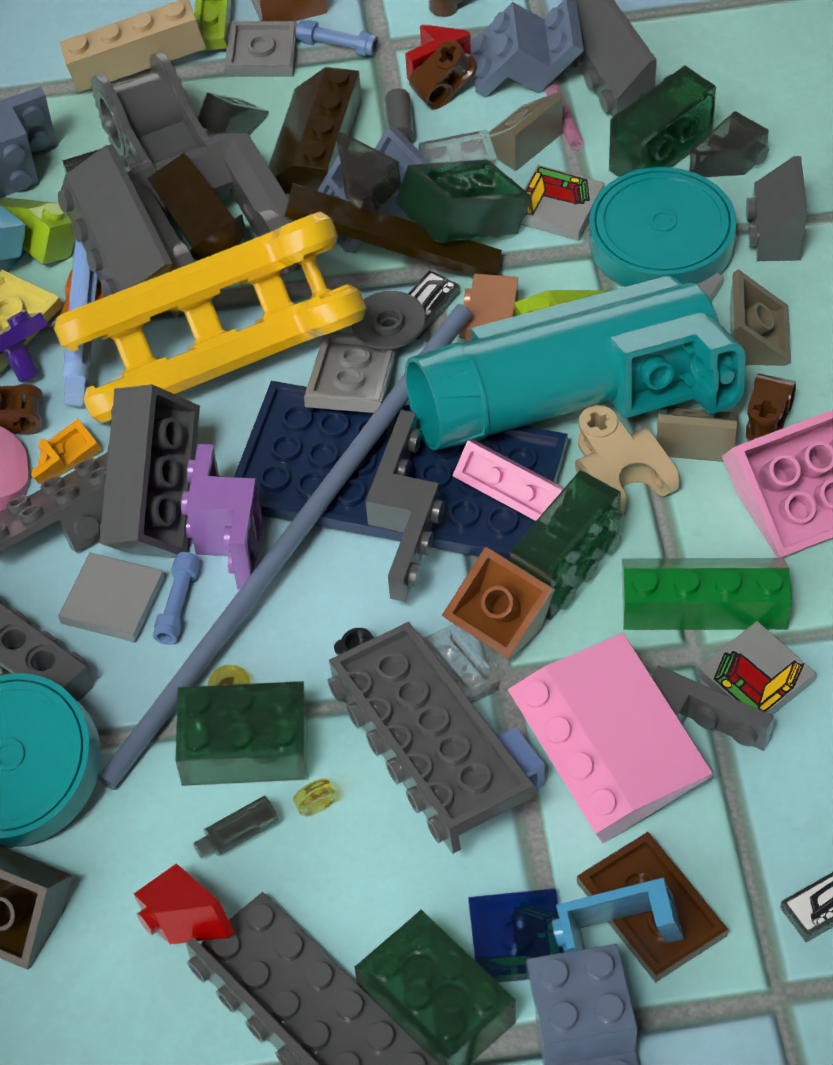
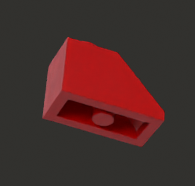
M177 863L133 894L141 908V911L137 913V917L150 935L156 932L159 933L169 944L186 943L192 937L197 941L228 938L235 933L220 901Z

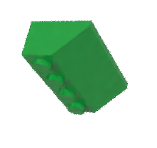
M784 558L622 559L623 630H746L756 621L767 630H788L792 598L790 572Z

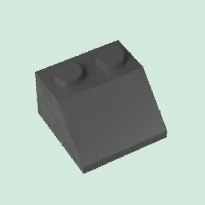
M793 156L754 183L753 198L746 199V219L753 220V224H750L748 229L749 247L755 246L757 261H801L807 215L801 156Z

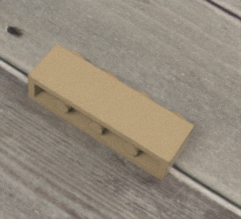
M189 0L171 2L159 8L139 13L136 16L105 25L104 27L60 42L65 64L78 93L91 89L92 76L100 73L104 74L112 82L149 69L150 56L157 52H163L172 61L206 49Z

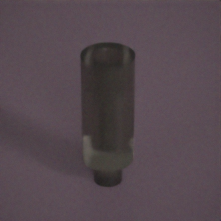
M262 796L204 828L205 836L193 842V846L200 858L213 851L217 856H220L278 824L279 819L268 798Z

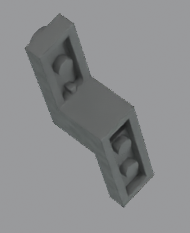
M400 410L365 501L368 525L403 532L388 574L390 599L406 602L411 587L417 588L422 573L420 561L423 555L428 556L430 554L434 537L431 531L434 523H441L445 509V501L440 500L439 483L409 477L411 467L409 458L412 452L417 453L420 448L422 431L417 429L416 413Z
M658 665L652 675V679L682 725L686 718L689 717L703 728L715 729L731 736L741 745L753 746L762 751L765 750L772 735L773 715Z

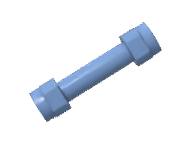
M300 20L296 29V39L303 41L305 44L314 45L316 41L339 45L356 49L357 55L365 57L368 55L374 56L377 52L378 37L368 32L361 31L357 36L320 28L319 23L312 20Z
M180 552L173 561L171 572L174 580L164 613L157 615L154 624L153 638L159 643L172 645L176 643L177 638L180 636L182 623L179 617L189 583L196 581L199 572L200 560L192 553Z

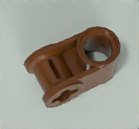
M454 40L445 41L439 45L436 51L421 66L412 72L409 78V85L428 108H441L448 103L451 97L466 82L472 79L477 70V62L471 55L463 53V48L458 42ZM446 52H449L454 58L451 60L446 55ZM461 65L465 72H462L457 66Z
M757 374L747 409L749 421L746 426V438L748 441L783 429L787 415L790 414L793 405L796 381Z
M31 384L0 386V426L13 434L29 435L38 432L42 425V418L38 414L39 406L43 403L42 391ZM23 395H26V402L22 399ZM25 417H27L28 420L27 424H25Z

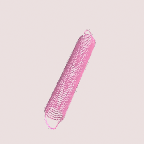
M555 84V85H552L554 88L557 87V91H555L554 89H552L553 92H555V93H556V92H560V90H559V88H558V86H557L556 84ZM563 98V109H565L563 113L566 114V116L564 114L563 116L571 123L567 124L563 120V124L565 123L566 125H562V129L570 146L571 142L576 144L573 139L575 141L580 139V144H582L583 139Z

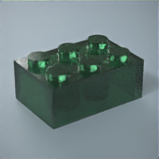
M684 65L675 73L666 76L660 84L649 92L641 94L627 108L618 111L610 119L609 171L620 177L629 172L645 168H672L710 140L713 135L716 85Z
M488 159L408 165L395 204L407 213L406 215L410 220L424 228L430 238L437 242L447 243L453 240H474L475 238L501 237L502 235L518 234L532 196Z
M582 470L578 471L510 550V562L555 590L545 617L549 620H552L560 609L565 610L570 606L579 586L584 581L589 582L598 570L599 562L606 554L612 555L615 552L622 537L619 533V523L623 513L620 510L621 491Z
M304 681L178 687L175 761L181 785L308 780V704Z
M422 909L354 966L357 985L439 1065H470L516 1023V999Z

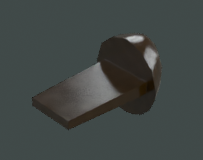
M185 153L147 178L192 247L189 251L193 259L199 261L244 242L245 224L243 214L235 219Z

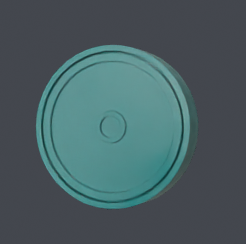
M651 167L632 171L606 185L597 195L591 206L589 215V248L591 255L598 267L609 278L622 286L627 287L664 276H674L682 284L693 283L696 285L709 279L716 273L720 274L728 265L733 254L736 234V214L733 204L719 186L697 173L671 167Z
M25 673L0 676V846L19 847L34 844L51 837L66 827L79 814L94 790L101 763V746L97 728L82 704L52 680Z

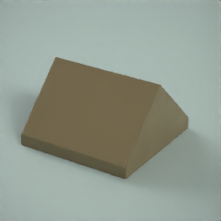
M556 92L520 106L475 143L481 150L514 171H517L562 134L563 97L560 92Z
M739 269L733 272L731 286L730 335L745 350V365L785 366L789 364L791 359L788 305Z
M669 406L660 408L656 440L669 457L724 462L722 455L735 447L738 413L721 411L709 415L703 409Z

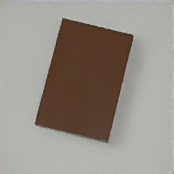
M646 832L577 875V884L589 897L664 878L674 897L684 937L683 940L666 943L656 927L653 911L608 921L609 925L656 983L726 938L728 928L650 833Z

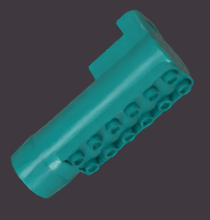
M664 276L471 328L472 341L449 344L410 357L405 366L407 396L411 412L416 413L417 428L422 431V438L430 449L440 450L466 444L468 440L480 441L503 431L610 401L624 418L695 399L709 415L734 407L744 394L746 354L743 347L719 323L711 300L700 287L693 283L682 284L674 276Z

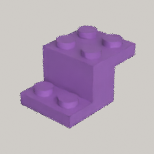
M198 444L195 460L190 459L187 467V480L190 483V489L183 492L181 500L182 515H188L186 535L188 539H193L196 555L228 556V572L235 574L237 590H240L257 568L262 538L263 520L256 478L219 477L214 445Z

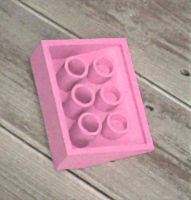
M833 410L735 446L722 455L736 493L777 558L785 557L833 538Z
M624 633L544 666L508 689L602 843L607 842L714 776Z

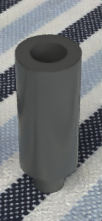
M392 89L385 95L388 127L397 128L412 142L414 139L410 95L404 89Z

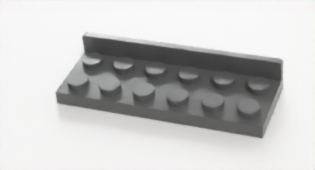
M409 621L329 659L332 677L328 679V685L333 696L338 702L341 700L345 701L348 715L357 729L360 727L364 728L367 732L368 744L376 756L381 754L384 756L386 767L392 780L397 785L403 783L407 789V798L417 814L420 812L425 814L428 828L437 843L444 841L452 854L461 850L459 835L535 797L532 782Z
M263 892L229 919L235 932L230 937L205 940L201 944L192 937L186 942L190 957L187 965L192 973L201 982L204 983L206 980H209L218 989L216 995L229 1011L233 1013L238 1009L248 1019L245 1021V1024L249 1031L261 1043L268 1040L278 1050L275 1054L282 1065H439Z

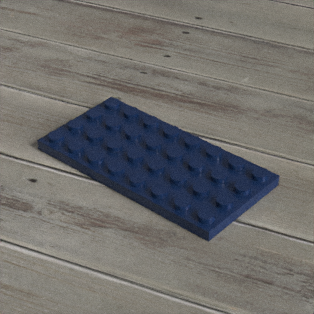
M271 380L234 477L256 478L262 515L292 521L374 413L305 407L304 400L307 387ZM405 404L401 410L411 412L410 405ZM399 413L314 525L401 541L403 532L368 525L365 502ZM521 426L494 434L477 442L556 483L568 444V434ZM422 438L418 452H412L409 458L411 462L409 477L439 483L440 500L445 501L442 521L440 524L434 523L431 531L434 534L432 548L480 556L486 546L512 563L532 567L544 525L452 476L466 444L432 450Z

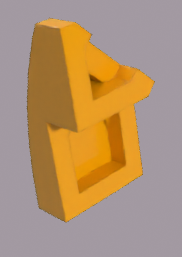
M76 419L50 440L40 439L38 448L41 453L37 468L32 469L31 475L38 484L74 469L78 463L92 458L102 449L80 420Z

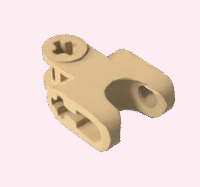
M591 406L581 413L579 417V429L581 432L578 437V447L584 454V457L575 461V469L582 485L608 520L613 521L625 515L626 493L623 487L627 484L634 482L644 483L650 486L658 496L663 497L678 490V470L649 430L645 428L630 435L617 418L615 412L605 406Z

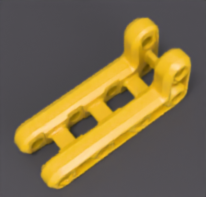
M321 211L311 214L270 233L57 316L54 330L62 347L74 352L79 349V345L99 337L103 340L111 338L114 339L125 365L124 373L117 375V380L97 388L94 385L86 388L83 401L90 417L100 423L112 420L111 410L114 389L153 384L176 394L302 342L362 321L367 307L360 290L350 284L332 290L328 289L316 261L317 255L335 248L338 234L331 217ZM296 263L302 266L312 291L310 299L297 304L291 302L280 274L282 269ZM238 282L240 285L246 283L253 284L264 311L263 317L255 320L256 324L242 330H224L213 306V297L221 293L220 289ZM171 309L172 313L178 310L183 311L195 338L194 345L187 347V352L172 358H155L143 332V325L151 321L150 317Z

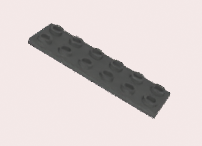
M108 452L96 459L83 460L74 467L73 472L64 477L51 478L41 485V489L29 496H19L8 502L7 508L0 511V552L58 521L70 548L75 552L99 540Z

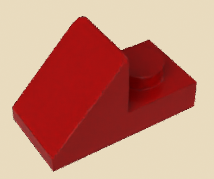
M420 25L421 46L405 53L407 79L409 80L412 72L421 66L436 51L439 45L445 41L454 40L458 42L463 48V53L471 55L470 33L463 29ZM446 52V55L452 60L454 57L449 52Z

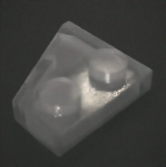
M455 624L423 638V641L471 704L499 691L501 678L498 664L494 661L495 650Z

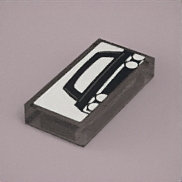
M431 270L408 293L422 304L425 311V325L416 340L423 336L460 294L459 284Z
M833 872L781 901L780 909L806 943L833 928Z

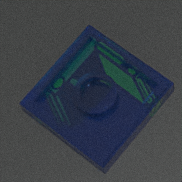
M556 888L468 897L478 985L529 980L527 959L564 953L563 946L559 947L552 925V920L559 918L556 907L558 904Z

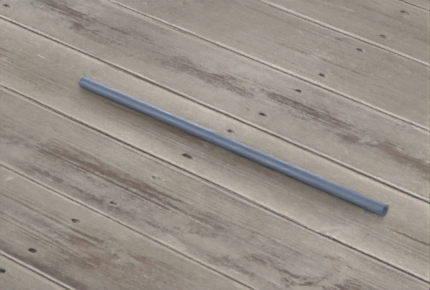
M457 304L420 354L451 344L472 317L471 311L466 306ZM405 373L98 775V780L103 785L112 790L117 787L407 403Z

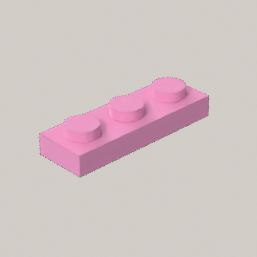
M473 440L467 441L452 475L550 529L558 528L573 495L572 491Z

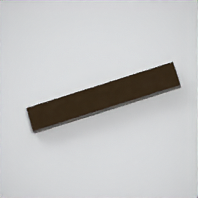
M294 183L292 185L284 214L287 218L298 220L321 211L331 217L338 234L473 277L474 274L498 275L502 253L500 249Z

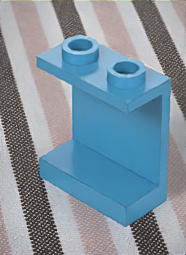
M664 878L557 904L559 918L552 920L557 944L559 947L563 946L564 953L585 949L580 928L648 911H653L656 927L666 943L684 939L674 897Z

